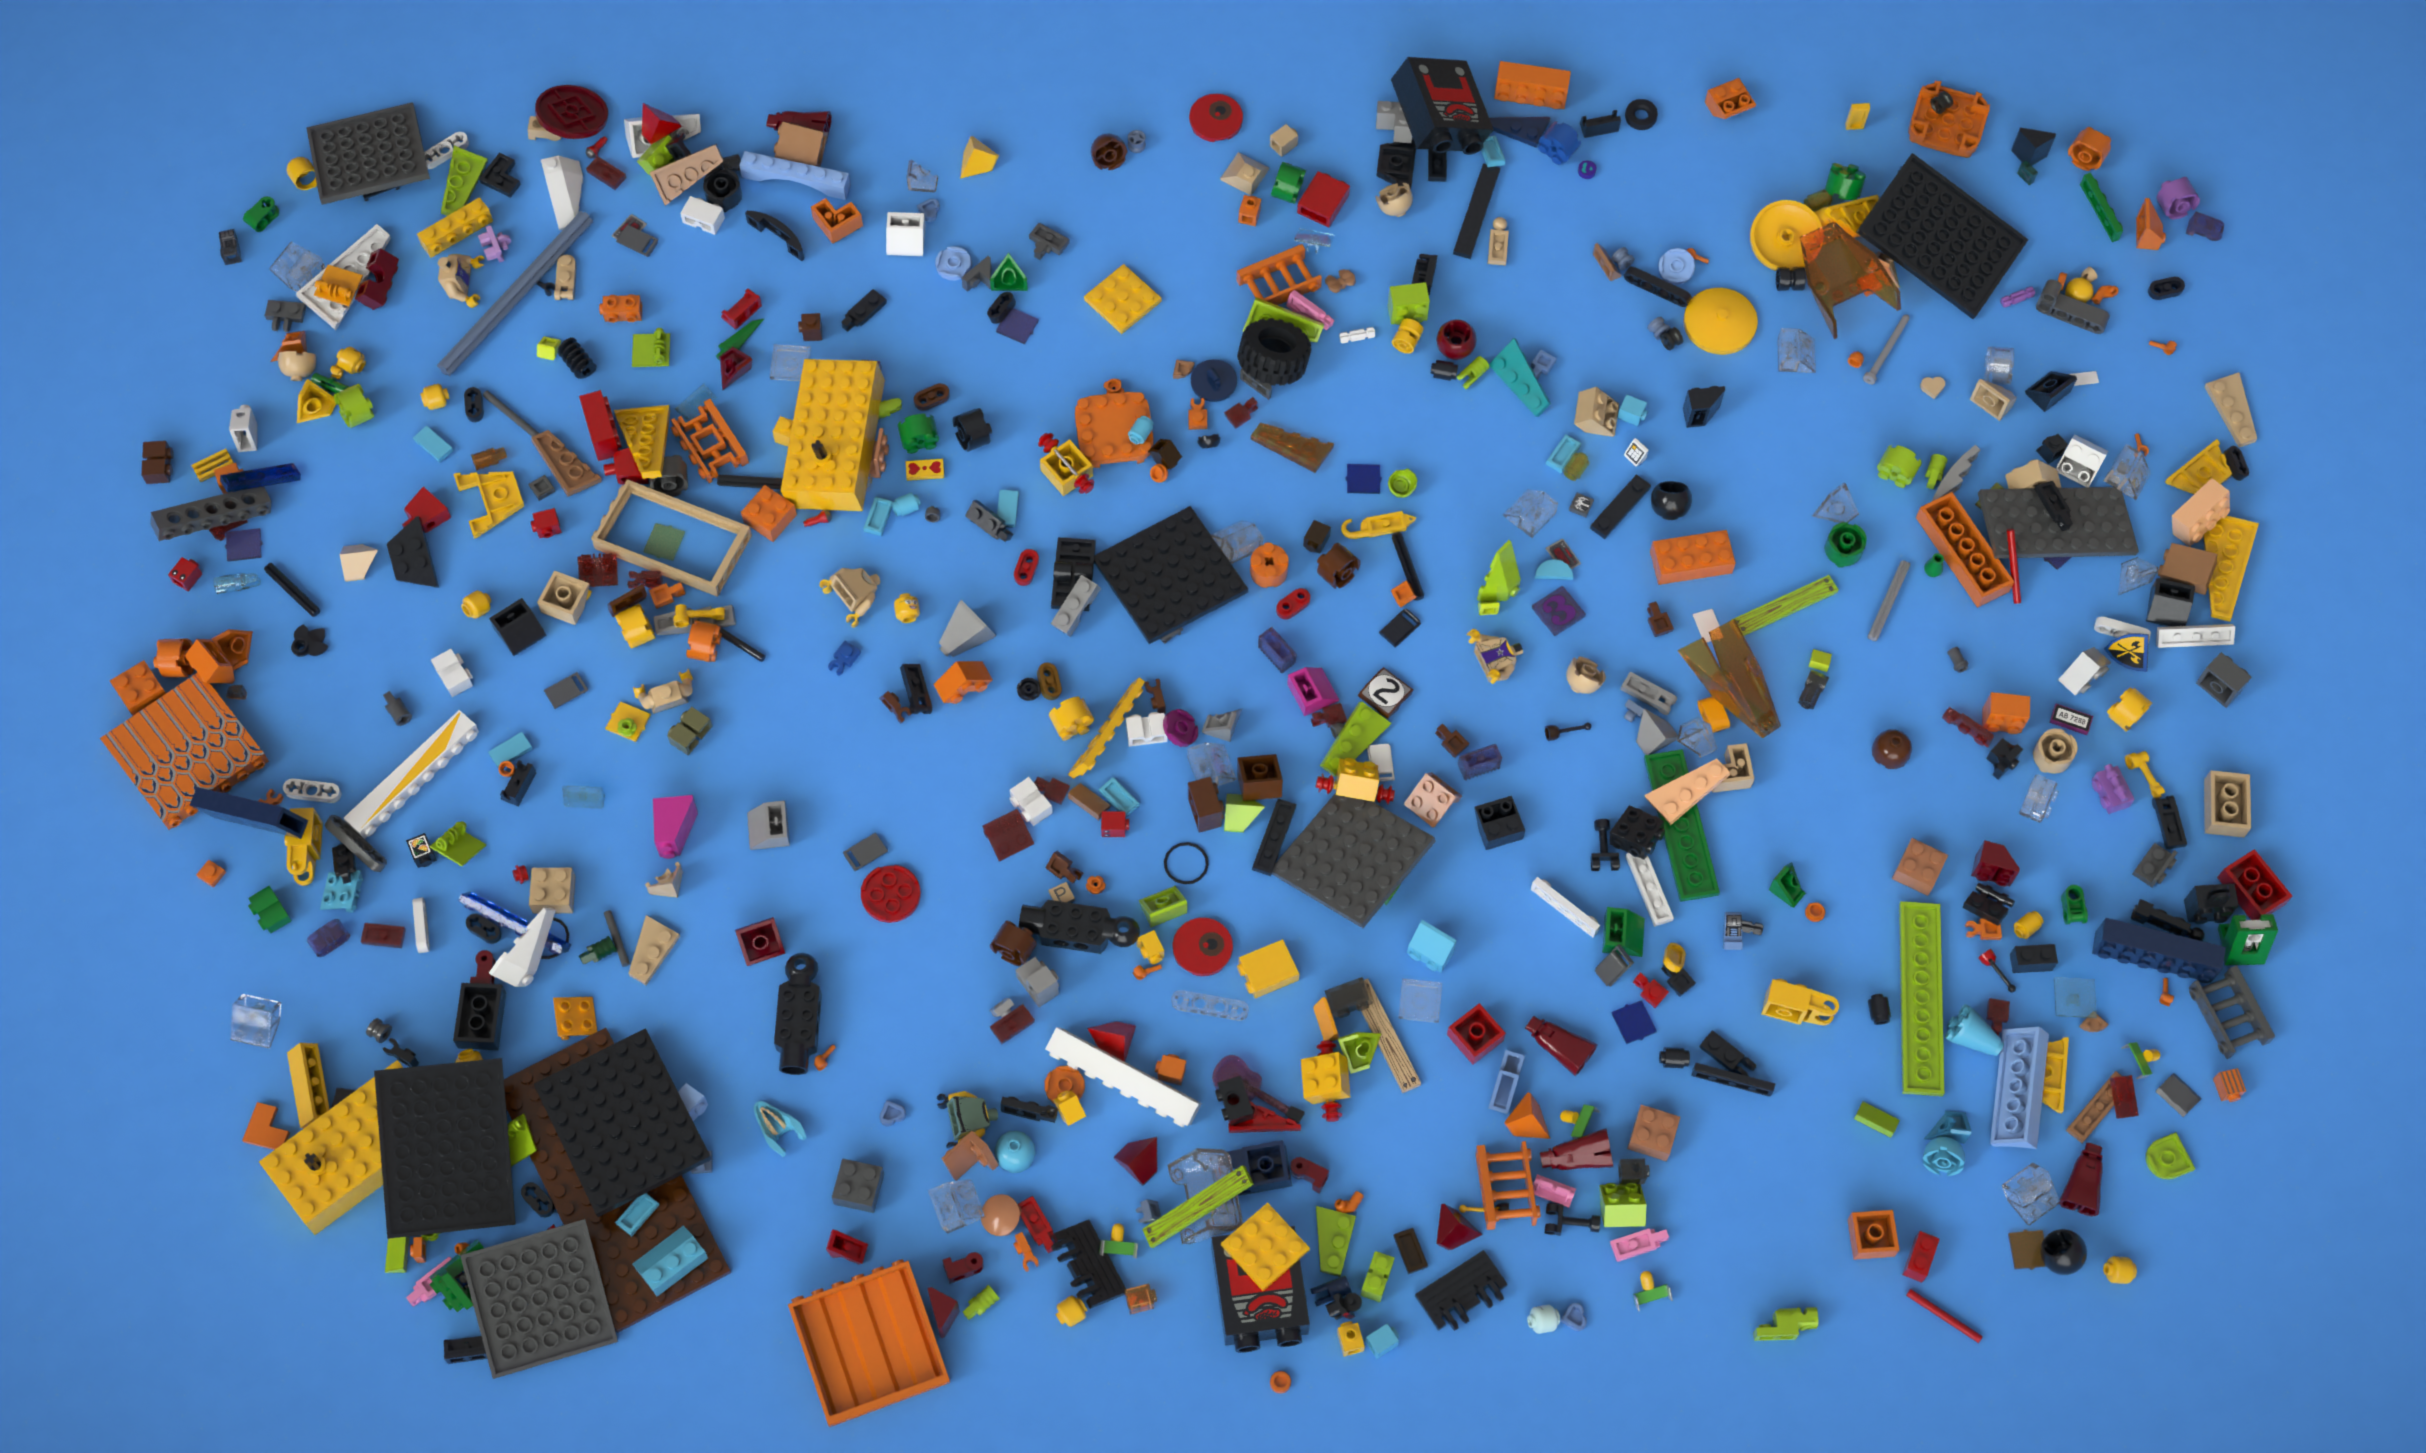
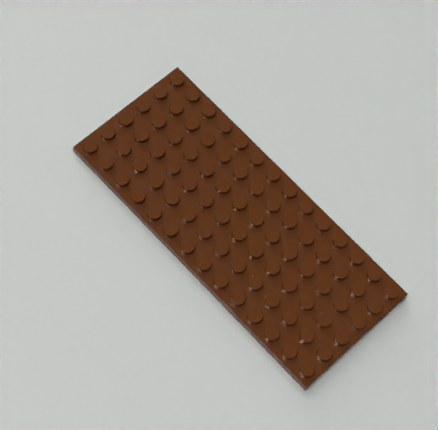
M604 1028L504 1079L506 1109L511 1119L514 1120L518 1116L525 1114L537 1149L530 1157L563 1224L566 1225L586 1219L613 1324L617 1333L725 1277L731 1271L682 1175L647 1192L649 1196L659 1203V1206L632 1237L616 1225L615 1222L635 1199L600 1217L596 1216L535 1089L534 1083L613 1045L614 1042L608 1030ZM684 1225L704 1249L708 1259L659 1296H656L632 1264Z

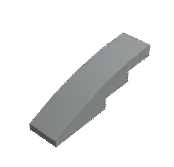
M1976 445L1962 455L1950 468L1941 481L1932 501L1951 492L1955 493L1960 489L1963 482L1962 478L1969 473L1972 466L1971 462L1977 459L1980 452Z
M732 605L722 607L725 608L724 620L694 617L689 618V625L683 628L674 626L673 617L675 611L654 616L656 635L690 633L694 620L717 624L721 628L736 625L734 607ZM709 606L697 610H711L713 608Z

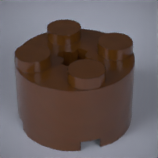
M1335 543L1326 555L1322 554L1318 558L1317 573L1333 588L1336 589V586L1342 588L1355 576L1353 572L1355 568L1359 569L1361 562L1346 547Z
M1006 920L992 940L990 948L995 954L997 951L1002 954L1001 958L1004 961L1015 966H1021V964L1027 962L1037 942L1032 937L1033 933L1029 929H1020L1014 923Z

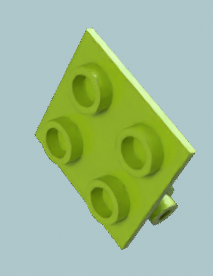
M657 328L654 334H633L632 367L669 366L670 333H665L662 328Z
M458 821L430 845V848L463 867L487 844L466 833V823Z
M525 1114L507 1123L511 1167L537 1151Z

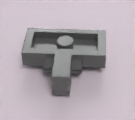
M1038 223L1029 234V239L1036 242L1034 257L1039 260L1042 259L1046 252L1050 253L1053 251L1060 255L1070 243V239L1041 223Z

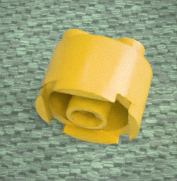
M640 603L615 615L619 626L622 628L621 632L631 649L656 638L648 618L643 614L645 612Z
M2131 687L2119 697L2122 701L2120 703L2116 702L2107 711L2108 717L2126 732L2153 704L2136 688L2132 689Z
M1080 697L1064 700L1060 703V708L1056 710L1054 707L1050 711L1049 718L1063 741L1070 739L1078 733L1079 735L1086 734L1090 730L1089 726L1094 721V717L1083 698L1080 699Z

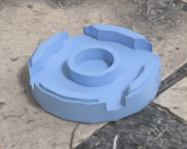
M951 246L938 253L935 266L942 278L956 281L960 280L961 277L971 270L972 259L965 249Z
M1681 248L1668 250L1667 253L1662 255L1658 264L1659 273L1663 280L1674 285L1689 281L1695 271L1694 258L1688 251Z

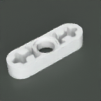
M456 132L425 151L428 169H433L452 158L453 147L451 144L465 150L469 146L467 135L463 132ZM445 147L450 149L447 153L440 152Z
M2097 617L2094 625L2095 631L2116 638L2126 634L2141 633L2149 634L2150 640V630L2111 618Z
M288 779L283 784V791L291 799L336 803L342 795L339 787L334 783ZM293 785H295L297 789H293V792H291L289 788H293ZM310 787H317V792L314 795L307 794V790ZM332 790H334L336 794H332L331 797H329L328 793H331Z
M423 897L415 898L412 900L416 946L420 954L430 952L425 900Z

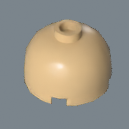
M1397 183L1387 186L1379 192V197L1377 195L1375 197L1381 211L1389 216L1401 217L1405 215L1413 203L1412 192L1407 183H1403V186H1398Z
M297 351L279 352L278 366L285 376L291 377L292 381H302V378L308 377L314 372L316 354L308 352L300 354L296 353Z
M1580 656L1578 659L1573 658L1566 671V678L1571 689L1576 693L1591 694L1597 691L1605 682L1606 675L1603 670L1600 672L1597 669L1598 665L1595 662Z

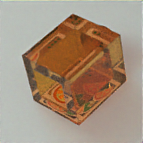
M1149 1284L1125 1289V1297L1130 1315L1154 1309V1302H1157L1155 1289L1151 1290Z

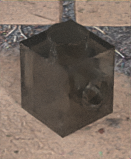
M1645 1158L1620 1159L1618 1163L1619 1184H1645L1647 1177L1650 1176L1649 1165H1645Z

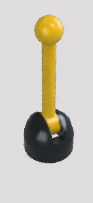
M1499 1203L1495 1206V1209H1498V1211L1509 1210V1203ZM1459 1206L1461 1213L1466 1211L1484 1212L1483 1208Z

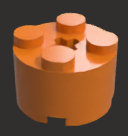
M2091 127L2085 128V130H2082L2068 149V155H2071L2073 159L2071 162L2076 167L2085 171L2098 169L2111 150V139L2109 136Z
M1269 542L1256 548L1250 559L1252 580L1263 588L1280 586L1286 580L1289 558L1286 552L1281 547Z
M694 620L688 638L691 650L687 649V658L715 662L717 658L716 644L720 645L722 633H720L721 626Z
M188 638L159 639L157 641V656L154 657L153 664L155 668L159 669L163 677H189L188 675H192L194 668L190 666L189 661L185 658V654L193 645L191 640Z

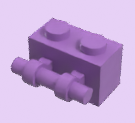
M2112 764L2106 765L2104 767L2105 770L2097 772L2093 777L2092 787L2098 792L2102 807L2107 810L2108 814L2129 808L2135 799L2119 767H2113Z

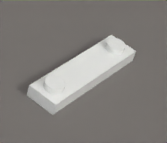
M2233 624L2157 627L2156 646L2158 648L2234 645L2235 626Z
M1627 853L1625 857L1654 927L1673 921L1674 917L1649 857L1647 856L1643 860Z
M1537 877L1532 882L1531 890L1594 938L1600 928L1598 921L1594 917L1586 915L1551 888L1550 883L1546 880H1541Z

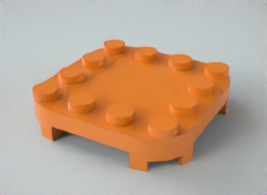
M1934 81L1932 84L1923 86L1919 92L1909 124V140L1921 146L1955 156L1971 157L1981 141L1990 104H1987L1986 100L1982 98L1983 94L1977 91L1975 95L1940 86L1942 81ZM1945 91L1952 97L1953 106L1946 108L1942 114H1938L1932 109L1930 101L1932 98L1938 97L1940 92Z
M1121 392L1093 395L1078 400L1075 407V422L1079 450L1093 465V468H1100V464L1137 461V464L1143 463L1150 456L1148 451L1154 446L1153 431H1151L1143 444H1134L1128 436V432L1137 418L1146 416L1151 419L1149 405L1143 393Z

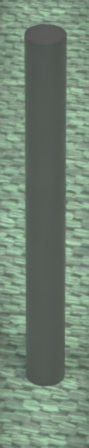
M488 390L483 393L484 398L530 436L533 437L540 434Z

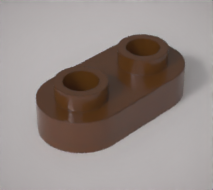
M938 383L917 392L914 396L915 407L924 411L946 402L950 396L949 388L945 384Z

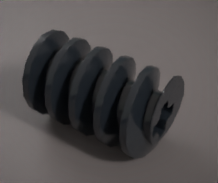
M570 337L561 343L558 348V355L566 363L567 367L570 368L571 372L574 373L576 378H586L595 372L597 366L589 358L588 354L584 353V349L580 348L581 345L574 337Z

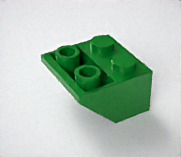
M1607 907L1604 916L1602 953H1611L1620 944L1629 956L1642 957L1645 918L1628 909Z

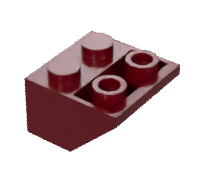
M1984 840L1975 856L1971 876L1976 877L1980 881H1991L2005 887L2011 886L2020 868L2004 845Z

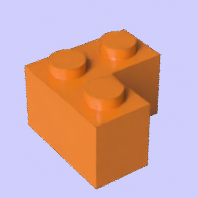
M826 198L811 206L813 220L832 244L863 226L861 213L852 202L838 210H835Z
M956 661L933 685L943 703L957 704L962 701L963 696L967 692H982L987 689V685L993 679L983 661Z

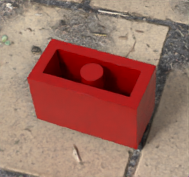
M1919 1231L1912 1244L1902 1275L1922 1283L1928 1275L1940 1239Z

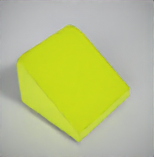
M544 336L537 344V356L554 360L561 345V340Z
M1478 602L1479 615L1498 614L1499 602Z
M1813 649L1808 667L1827 672L1832 654Z

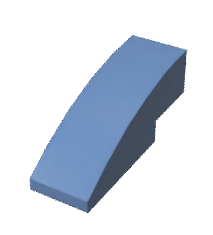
M1505 1050L1488 1109L1508 1114L1525 1055Z

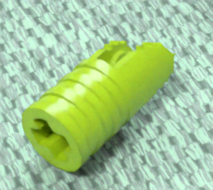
M1478 356L1456 377L1458 380L1465 378L1466 375L1470 377L1462 385L1466 390L1489 369V364L1483 357Z
M895 398L881 401L878 420L891 416L890 414L902 409V400Z

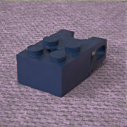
M1283 1140L1243 1147L1239 1150L1219 1153L1215 1157L1216 1164L1221 1168H1233L1236 1170L1242 1165L1246 1167L1254 1185L1236 1196L1292 1186L1287 1149ZM1270 1164L1271 1167L1265 1170L1266 1165Z

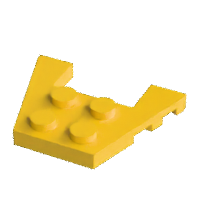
M513 471L489 472V474H477L476 472L470 473V475L453 474L459 492L475 486H479L487 515L469 521L474 539L524 507Z

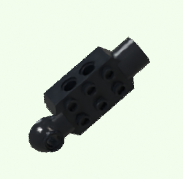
M1047 900L1042 907L1023 904L1019 919V928H1027L1033 934L1038 935L1041 945L1101 954L1107 948L1108 940L1116 946L1128 947L1133 945L1140 935V927L1133 918L1127 916L1111 918L1107 908ZM1122 927L1129 929L1125 933L1119 931Z
M797 953L786 962L785 974L789 981L779 985L774 1045L776 1051L780 1053L779 1071L791 1075H802L808 1072L809 1056L817 1053L822 993L820 987L811 982L817 975L818 963L814 957L806 953ZM800 964L806 965V967L802 970L796 969V967Z

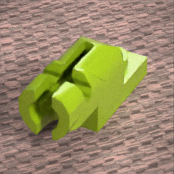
M1799 1307L1776 1310L1773 1314V1327L1770 1324L1759 1325V1328H1756L1753 1332L1754 1341L1796 1340L1799 1336V1329L1800 1331L1817 1329V1307H1806L1803 1313Z

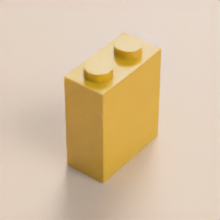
M1283 939L1239 957L1238 972L1240 976L1245 977L1247 981L1245 983L1246 989L1249 994H1253L1255 999L1299 981V972Z

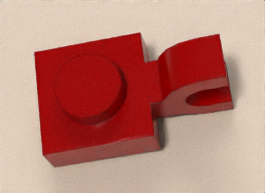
M1641 972L1632 982L1643 990L1640 996L1654 1008L1669 993L1655 979L1649 983L1648 979Z

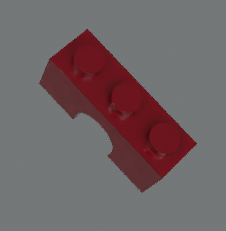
M381 248L372 252L366 269L375 275L376 282L370 279L362 282L359 285L355 300L372 310L380 306L382 307L387 301L386 294L392 286L393 282L391 280L393 275L398 270L397 264L399 259Z

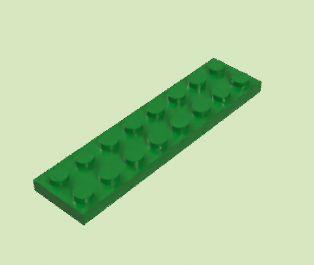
M1683 749L1644 756L1652 791L1689 773ZM1697 803L1672 825L1657 811L1658 817L1664 821V841L1680 902L1719 896L1720 891Z

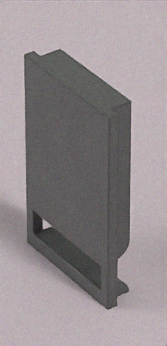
M629 225L625 227L616 240L617 243L646 257L650 256L658 244L657 238ZM653 239V243L651 244L647 252L644 253V249L646 248L650 240Z
M578 672L544 690L554 709L588 691ZM572 677H577L584 688L583 691H579Z
M874 833L844 851L843 854L853 870L857 871L888 852L878 835ZM847 852H852L860 866L856 868Z
M1618 944L1595 968V972L1606 986L1611 987L1634 962ZM1617 949L1627 960L1629 965H1627L1625 961L1621 958V956L1617 953Z

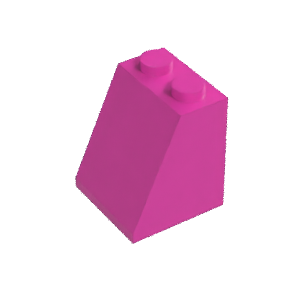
M693 795L653 798L654 842L660 857L671 859L675 856H680L698 815Z

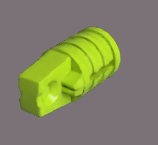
M1940 454L1931 455L1925 477L1929 478L1926 488L1933 490L1936 481L1942 480L1944 468L1948 461L1945 456Z
M987 1285L985 1289L968 1301L970 1305L963 1311V1314L968 1320L976 1314L981 1316L1000 1298Z

